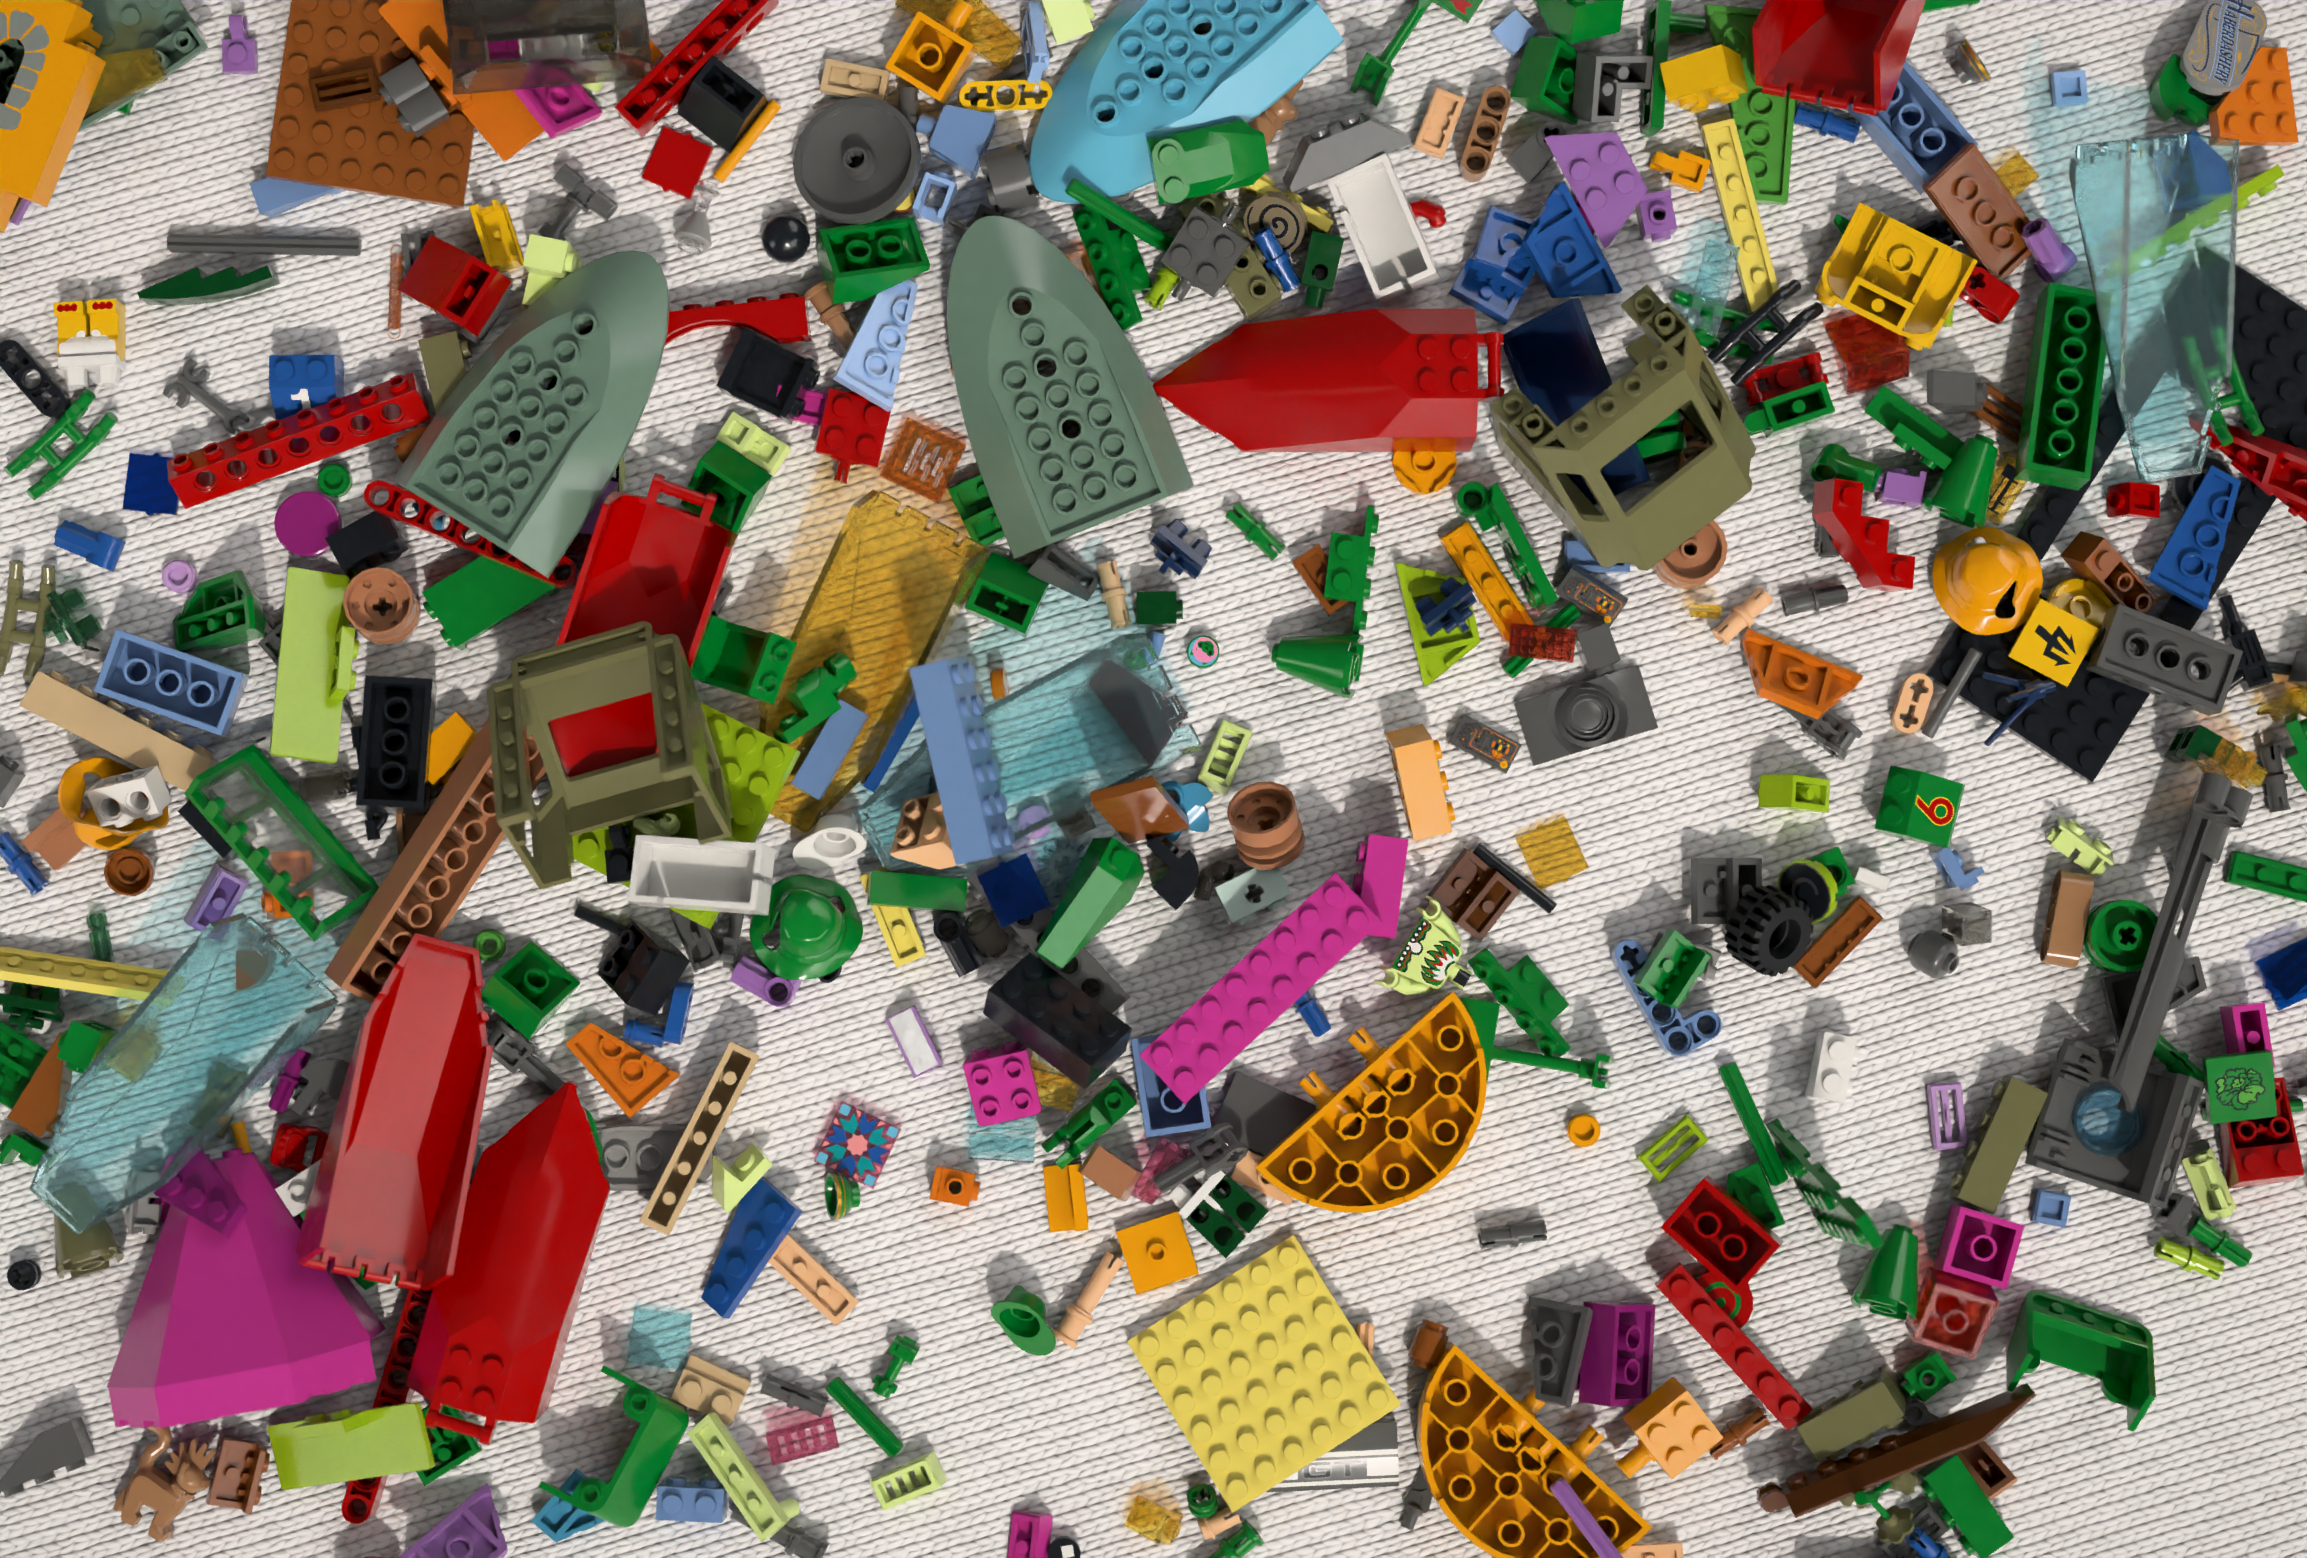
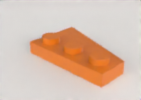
M591 1022L565 1043L629 1119L680 1077V1074L665 1067Z

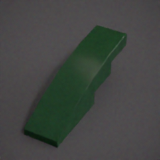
M268 265L243 276L233 266L210 276H207L205 272L196 267L137 292V294L148 305L184 306L214 303L250 295L280 284L276 272Z

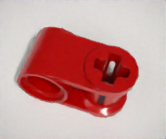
M1975 267L1959 298L1976 309L1990 322L2002 324L2020 298V295L2013 287L2000 281L1986 269ZM1971 278L1975 280L1973 284L1975 289L1969 287L1971 285Z

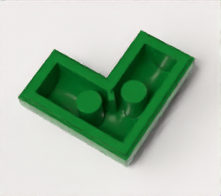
M430 1405L422 1409L424 1421ZM443 1405L442 1414L465 1420L459 1409ZM437 1426L435 1429L429 1428L436 1439L430 1443L435 1466L431 1469L416 1471L423 1485L426 1486L479 1453L483 1448L477 1438Z

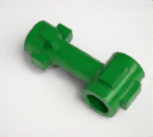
M905 1335L904 1337L896 1336L888 1353L893 1355L889 1365L882 1376L876 1374L873 1380L872 1390L888 1399L891 1393H895L898 1385L894 1381L905 1362L911 1365L921 1348L915 1345L916 1341Z

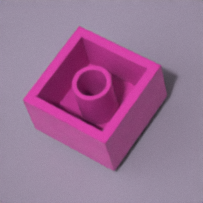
M1951 1204L1934 1268L2007 1290L2025 1226Z

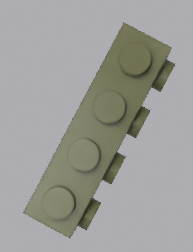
M1222 193L1197 196L1179 207V216L1185 222L1194 206H1199L1209 214L1220 217L1228 205V201ZM1240 220L1232 221L1231 225H1233L1237 233L1244 238L1248 237V233ZM1250 245L1224 284L1247 322L1280 303L1282 297L1280 292L1283 290L1277 277L1274 274L1269 276L1264 269L1265 259L1256 246L1251 248Z
M2004 1076L2002 1080H1998L1991 1091V1098H1993L1989 1110L1985 1109L1978 1120L1977 1127L1980 1130L1975 1140H1970L1964 1151V1158L1967 1159L1962 1170L1958 1169L1951 1180L1950 1187L1953 1188L1951 1196L1985 1212L1995 1213L2048 1093L2010 1076Z

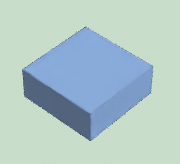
M1515 9L1492 30L1491 35L1514 57L1527 45L1529 37H1535L1538 32Z
M2085 70L2053 72L2050 75L2053 107L2085 105L2088 102Z

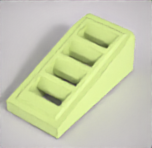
M1223 719L1200 771L1197 783L1227 795L1253 731ZM1224 733L1242 740L1241 744L1239 745L1223 738ZM1222 746L1237 753L1233 756L1218 750V748ZM1214 758L1230 764V769L1214 763ZM1209 770H1210V771H1212V772H1214V773H1217V774H1219V775H1221V776L1226 777V779H1223V778H1221V777H1218V776L1213 775V774L1208 773V772H1209Z
M932 1451L872 1478L870 1483L884 1511L940 1488L947 1481V1478L936 1453ZM914 1470L920 1486H916L910 1471ZM900 1475L908 1490L907 1492L903 1491V1488L898 1480V1476ZM888 1480L895 1492L896 1497L891 1498L885 1484Z

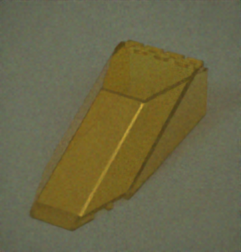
M874 489L851 506L796 624L790 640L797 642L774 705L762 701L759 704V710H761L759 732L775 739L771 731L780 726L778 721L790 713H796L786 695V690L796 679L810 671L814 666L824 668L823 661L836 652L838 654L844 653L851 661L857 673V678L835 697L838 702L841 699L870 717L821 801L791 785V782L829 717L790 744L784 743L801 753L770 814L805 833H808L821 817L825 816L878 764L915 695L909 668L933 662L976 583L989 553V550L985 549L986 546L967 536L963 537L960 545L955 543L960 532L937 520L931 529L927 528L931 517L909 505H906L902 514L899 513L901 501L882 491L879 493Z

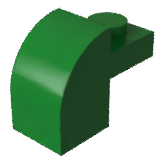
M2172 54L2163 63L2152 81L2150 87L2152 108L2164 122L2174 114H2177L2180 121L2184 124L2200 128L2209 120L2208 114L2213 107L2188 92L2191 86L2186 81L2187 76L2184 74V71L2181 73V58Z

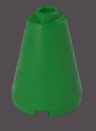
M1976 434L1975 438H1967L1952 458V462L1943 470L1927 492L1921 506L1930 512L1934 506L1940 509L1939 516L1970 528H1974L1976 524L1979 529H1982L1986 521L1998 449L1993 446L1995 441L1980 434Z
M1356 633L1282 637L1280 643H1275L1273 646L1271 660L1276 662V668L1282 672L1343 698L1352 699L1356 690L1350 689L1352 680L1359 681L1364 654V645H1360L1358 642L1364 638L1363 635Z
M1894 1224L1893 1229H1885L1881 1237L1885 1244L1876 1248L1852 1293V1304L1861 1308L1863 1302L1870 1305L1869 1312L1888 1318L1906 1320L1908 1314L1912 1320L1916 1319L1918 1313V1237L1912 1234L1913 1229Z

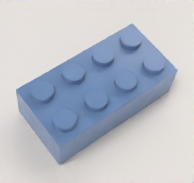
M1906 60L1893 98L1886 111H1879L1877 116L1853 112V104L1847 110L1858 123H1861V127L1920 195L1925 192L1921 186L1967 143H1974L1976 147L1979 145Z
M116 629L94 692L227 737L250 675Z

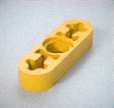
M1027 80L973 81L966 83L960 88L958 101L962 108L981 112L1039 110L1046 107L1053 93L1050 85L1043 80L1040 83H1027ZM1018 85L1024 86L1023 92H1031L1034 90L1035 85H1038L1040 91H1045L1046 97L1040 99V104H1035L1034 98H1023L1025 105H1019L1021 94ZM986 86L992 87L990 100L993 106H987L988 99H980L976 101V106H971L970 100H965L964 95L970 92L971 87L975 88L978 94L988 93ZM1002 86H1007L1014 92V100L1009 105L1000 104L996 98V92Z

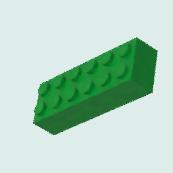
M2051 282L2039 293L2014 479L2079 490L2090 480L2114 294Z

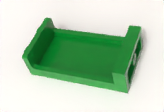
M499 546L495 548L497 555L502 556L508 553ZM480 556L422 593L427 600L423 603L427 613L433 620L438 618L443 626L440 633L449 647L454 645L462 651L467 648V643L545 595L553 596L562 589Z
M711 615L691 675L693 679L705 684L774 705L797 642L773 632L766 633Z

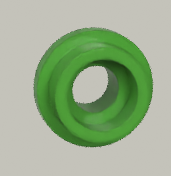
M485 929L475 936L473 948L479 949L481 960L492 962L500 959L505 953L506 940L499 931ZM489 939L494 940L496 944L495 949L491 952L485 948V942Z

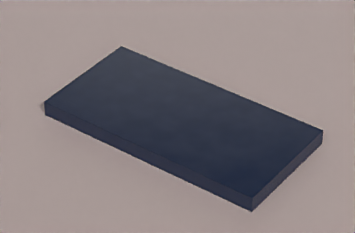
M1579 297L1572 298L1504 334V345L1502 347L1519 389L1533 405L1537 404L1557 427L1613 384ZM1636 442L1601 469V474L1615 497L1651 481ZM1565 473L1594 506H1597L1598 503L1583 477L1579 474Z

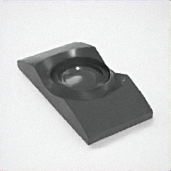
M1639 666L1604 675L1514 704L1533 766L1658 728Z

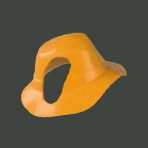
M1974 528L1961 534L1954 540L1944 544L1938 550L1933 562V587L1940 606L1956 624L1973 634L1994 635L2008 632L2021 626L2029 618L2042 591V568L2035 551L2024 540L1997 528ZM1978 537H1982L1986 541V543L1967 546L1968 543ZM2016 581L2012 599L2015 614L2012 617L1999 618L1995 615V608L2003 595Z
M107 757L88 758L74 763L65 770L58 788L59 807L64 816L73 822L76 836L89 846L101 850H115L126 847L143 832L164 828L169 822L168 806L162 810L163 814L155 819L145 821L141 817L134 819L132 823L118 828L114 824L104 827L100 826L92 807L81 818L80 807L86 790L83 777L85 773L97 774L100 779L133 771L124 764Z

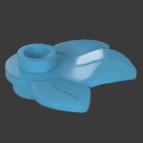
M1167 781L1161 784L1167 793L1174 791L1177 794L1176 804L1188 817L1190 825L1188 830L1195 832H1206L1209 830L1210 819L1203 805L1212 799L1213 794L1206 786L1197 782L1182 785L1177 781ZM1182 830L1165 834L1164 836L1171 842H1175Z

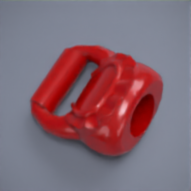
M281 1123L277 1127L270 1163L276 1167L290 1168L300 1173L308 1168L302 1162L305 1158L304 1154L306 1145L309 1142V1136H318L311 1161L312 1165L322 1159L328 1134L314 1126L298 1127L291 1123Z

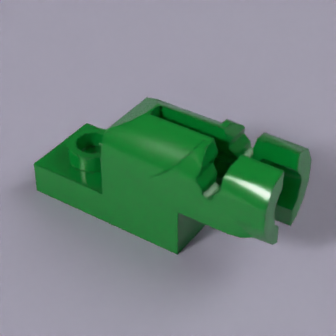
M836 652L823 661L824 668L814 666L788 687L786 695L796 713H790L778 721L780 726L771 731L776 740L790 744L841 709L835 696L857 678L854 666L844 653L838 654Z
M1115 1079L1047 1138L1041 1146L1049 1153L1062 1141H1066L1069 1144V1148L1055 1160V1163L1063 1169L1132 1109L1137 1102L1120 1082Z

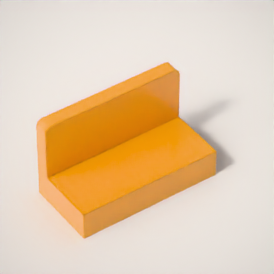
M1082 1162L1068 1164L1063 1169L1058 1165L1045 1166L1043 1168L1049 1229L1051 1232L1089 1230L1084 1175L1078 1171Z

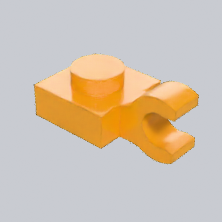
M1680 150L1677 158L1656 151V154L1652 156L1649 168L1662 173H1670L1668 183L1698 194L1702 189L1711 161Z

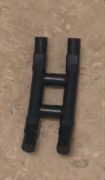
M1796 279L1791 280L1785 286L1775 291L1768 300L1734 330L1730 331L1708 354L1710 360L1717 364L1741 340L1755 352L1730 378L1737 387H1740L1792 337L1823 313V306L1815 302L1789 322L1777 310L1791 296L1801 290V284ZM1767 318L1780 332L1765 344L1752 330Z

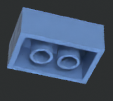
M1161 1034L1131 1038L1145 1136L1153 1137L1211 1128L1205 1086L1184 1104L1139 1056Z

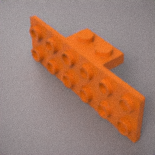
M389 0L378 9L379 14L420 61L418 66L423 74L430 81L436 80L442 88L439 91L444 99L451 106L457 105L504 162L508 161L545 132L472 38L479 30L454 0Z

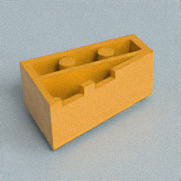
M1423 724L1386 732V740L1391 745L1394 759L1392 765L1394 773H1397L1402 806L1412 839L1417 841L1452 832L1450 822L1455 821V814L1451 801L1446 802L1444 791L1449 790L1445 771H1439L1437 760L1442 759L1439 741L1432 739Z

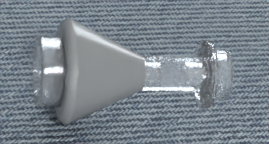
M700 180L699 184L694 186V190L699 193L695 210L674 233L675 239L679 241L677 247L680 250L693 255H701L704 249L712 246L706 215L711 198L719 197L720 193L717 191V184L707 180Z

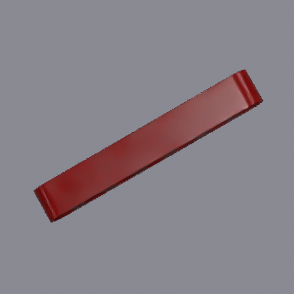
M380 480L372 481L364 489V501L370 508L381 515L557 588L568 590L576 586L580 569L566 556L561 558L550 577L547 578L536 570L527 568L526 564L510 553L502 556L497 555L495 551L496 545L481 535L477 541L467 543L465 535L470 528L449 516L450 522L447 528L436 530L435 521L437 518L448 514L414 493ZM381 490H387L389 497L386 503L376 505L374 501L375 495ZM414 502L418 503L419 512L417 515L411 518L406 517L405 508L407 505ZM563 565L570 566L572 570L570 577L564 581L557 580L556 571Z

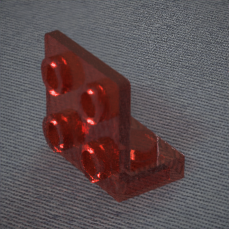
M1859 314L1825 324V331L1843 364V388L1847 395L1909 377L1910 350L1902 335Z

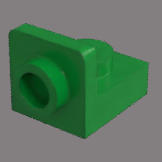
M25 1131L17 1132L12 1135L9 1134L1 1142L0 1164L12 1163L17 1154L20 1153L18 1157L23 1162L36 1167L37 1164L40 1166L51 1163L57 1152Z

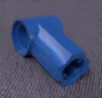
M64 520L58 527L54 536L55 546L86 558L85 561L114 572L126 544L125 541L101 531L96 533L67 520Z

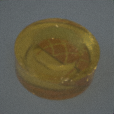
M1689 604L1690 617L1720 619L1722 616V606Z

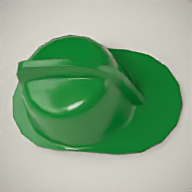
M1016 1285L1004 1301H999L992 1306L991 1316L1018 1348L1036 1356L1047 1355L1053 1352L1056 1346V1338L1045 1322V1303L1040 1297L1026 1291L1021 1285Z

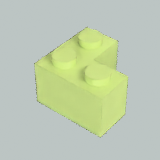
M530 234L523 263L529 274L522 305L527 309L543 293L567 275L582 267V260L579 259V255L569 242Z

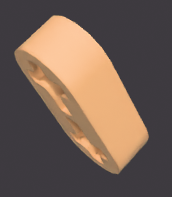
M1920 673L1913 674L1904 679L1891 714L1892 727L1900 734L1916 732L1923 724L1934 688L1928 676ZM1919 680L1921 681L1920 687L1925 689V693L1918 694L1914 702L1911 701L1914 690L1909 687L1910 684L1917 683ZM1909 706L1913 708L1910 718L1914 719L1915 722L1914 724L1907 725L1905 728L1903 726L1904 721L1899 719V715L1906 714Z

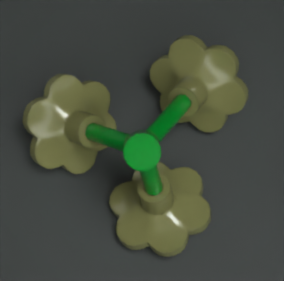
M1910 1471L1883 1482L1878 1487L1873 1486L1839 1501L1844 1506L1854 1505L1859 1509L1871 1504L1881 1514L1876 1522L1879 1528L1878 1538L1883 1542L1891 1541L1893 1544H1899L1904 1540L1905 1535L1912 1533L1915 1525L1911 1521L1913 1513L1909 1508L1900 1509L1896 1505L1886 1510L1878 1502V1495L1886 1489L1901 1491L1905 1495H1910L1914 1492V1487L1918 1485L1919 1480L1917 1475Z

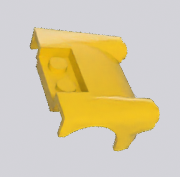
M1859 202L1837 247L1826 261L1813 291L1819 293L1816 300L1834 308L1837 302L1841 306L1906 337L1904 344L1921 352L1923 347L1928 349L1932 347L1978 261Z

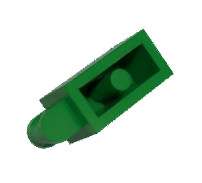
M1822 381L1761 402L1756 407L1757 411L1748 414L1742 420V423L1749 436L1764 432L1766 438L1826 419L1835 412L1826 383Z

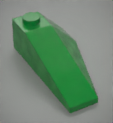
M1113 837L1093 838L1034 952L1062 969L1131 901L1145 874L1138 855Z

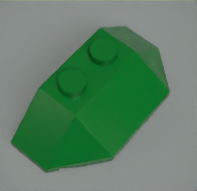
M236 570L198 584L186 601L182 613H178L173 620L176 650L185 653L229 648L265 636L266 621L263 615L262 603L242 570Z

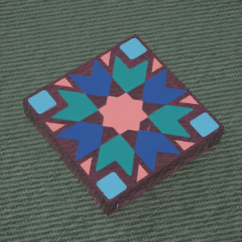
M841 1101L814 1161L874 1189L902 1128Z

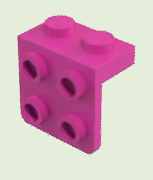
M1018 1039L1002 1044V1048L991 1051L989 1047L977 1048L970 1051L969 1056H966L963 1069L977 1123L980 1126H989L1037 1115L1041 1111L1042 1105L1030 1062L1033 1051Z

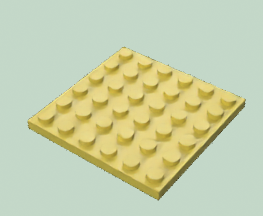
M1294 1235L1127 1341L1232 1513L1401 1405Z

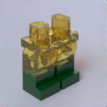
M2202 725L2180 728L2164 756L2174 763L2191 761L2199 766L2202 773L2211 772L2225 776L2232 781V785H2236L2244 790L2250 786L2259 788L2268 773L2267 769L2254 763L2258 757L2257 754L2250 750L2244 751L2239 746Z

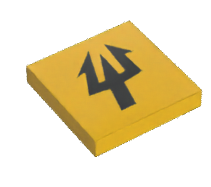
M2039 598L2007 656L2068 687L2100 629Z

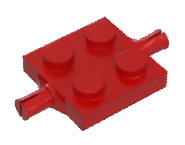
M829 388L813 452L829 456L838 462L833 481L847 484L850 465L878 468L891 410L887 412L854 391L843 392Z

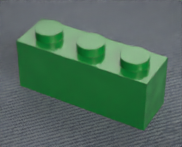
M1954 1453L1934 1461L1917 1472L1923 1481L1918 1484L1930 1501L1935 1498L1942 1508L1938 1511L1939 1516L1948 1528L1954 1526L1961 1537L1957 1541L1968 1556L1973 1554L1977 1558H1987L2015 1538L1957 1454Z

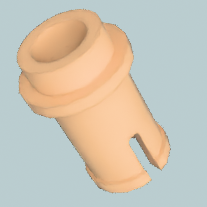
M1228 1506L1209 1517L1202 1518L1197 1524L1205 1540L1211 1537L1215 1540V1535L1242 1523L1238 1514L1225 1520L1224 1518L1234 1514Z

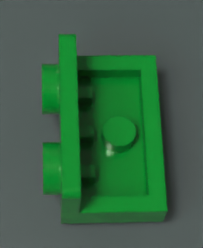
M1668 928L1633 980V983L1659 1004L1676 1009L1687 998L1689 989L1697 977L1705 971L1711 954L1707 950L1697 948L1675 929Z

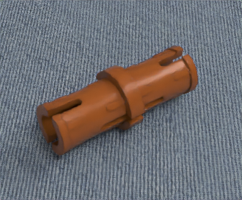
M1759 1406L1735 1423L1730 1421L1726 1424L1727 1428L1720 1432L1723 1439L1709 1449V1453L1715 1461L1738 1444L1743 1446L1747 1443V1438L1765 1426L1770 1425L1768 1418L1763 1416L1764 1412Z

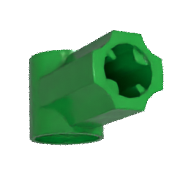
M1830 443L1823 447L1811 465L1810 475L1815 482L1833 478L1864 483L1863 490L1873 492L1881 475V466L1851 457L1844 447Z

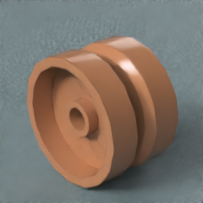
M1714 520L1653 566L1652 570L1662 582L1672 588L1688 590L1702 586L1720 571L1726 561L1728 545L1724 532ZM1686 547H1690L1693 550L1690 555L1685 553L1684 549Z

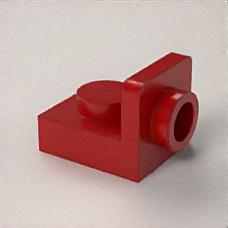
M2125 482L2108 486L2107 517L2160 518V485Z

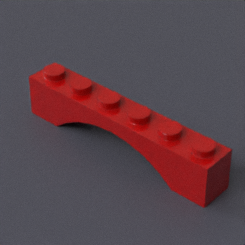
M785 293L779 295L780 299L767 300L766 297L757 296L748 298L747 303L735 304L733 300H722L715 302L714 307L702 308L701 304L684 305L683 310L670 311L669 308L668 332L665 346L676 338L694 330L713 326L747 328L767 336L778 344L812 341L808 304L805 297H799L798 293Z

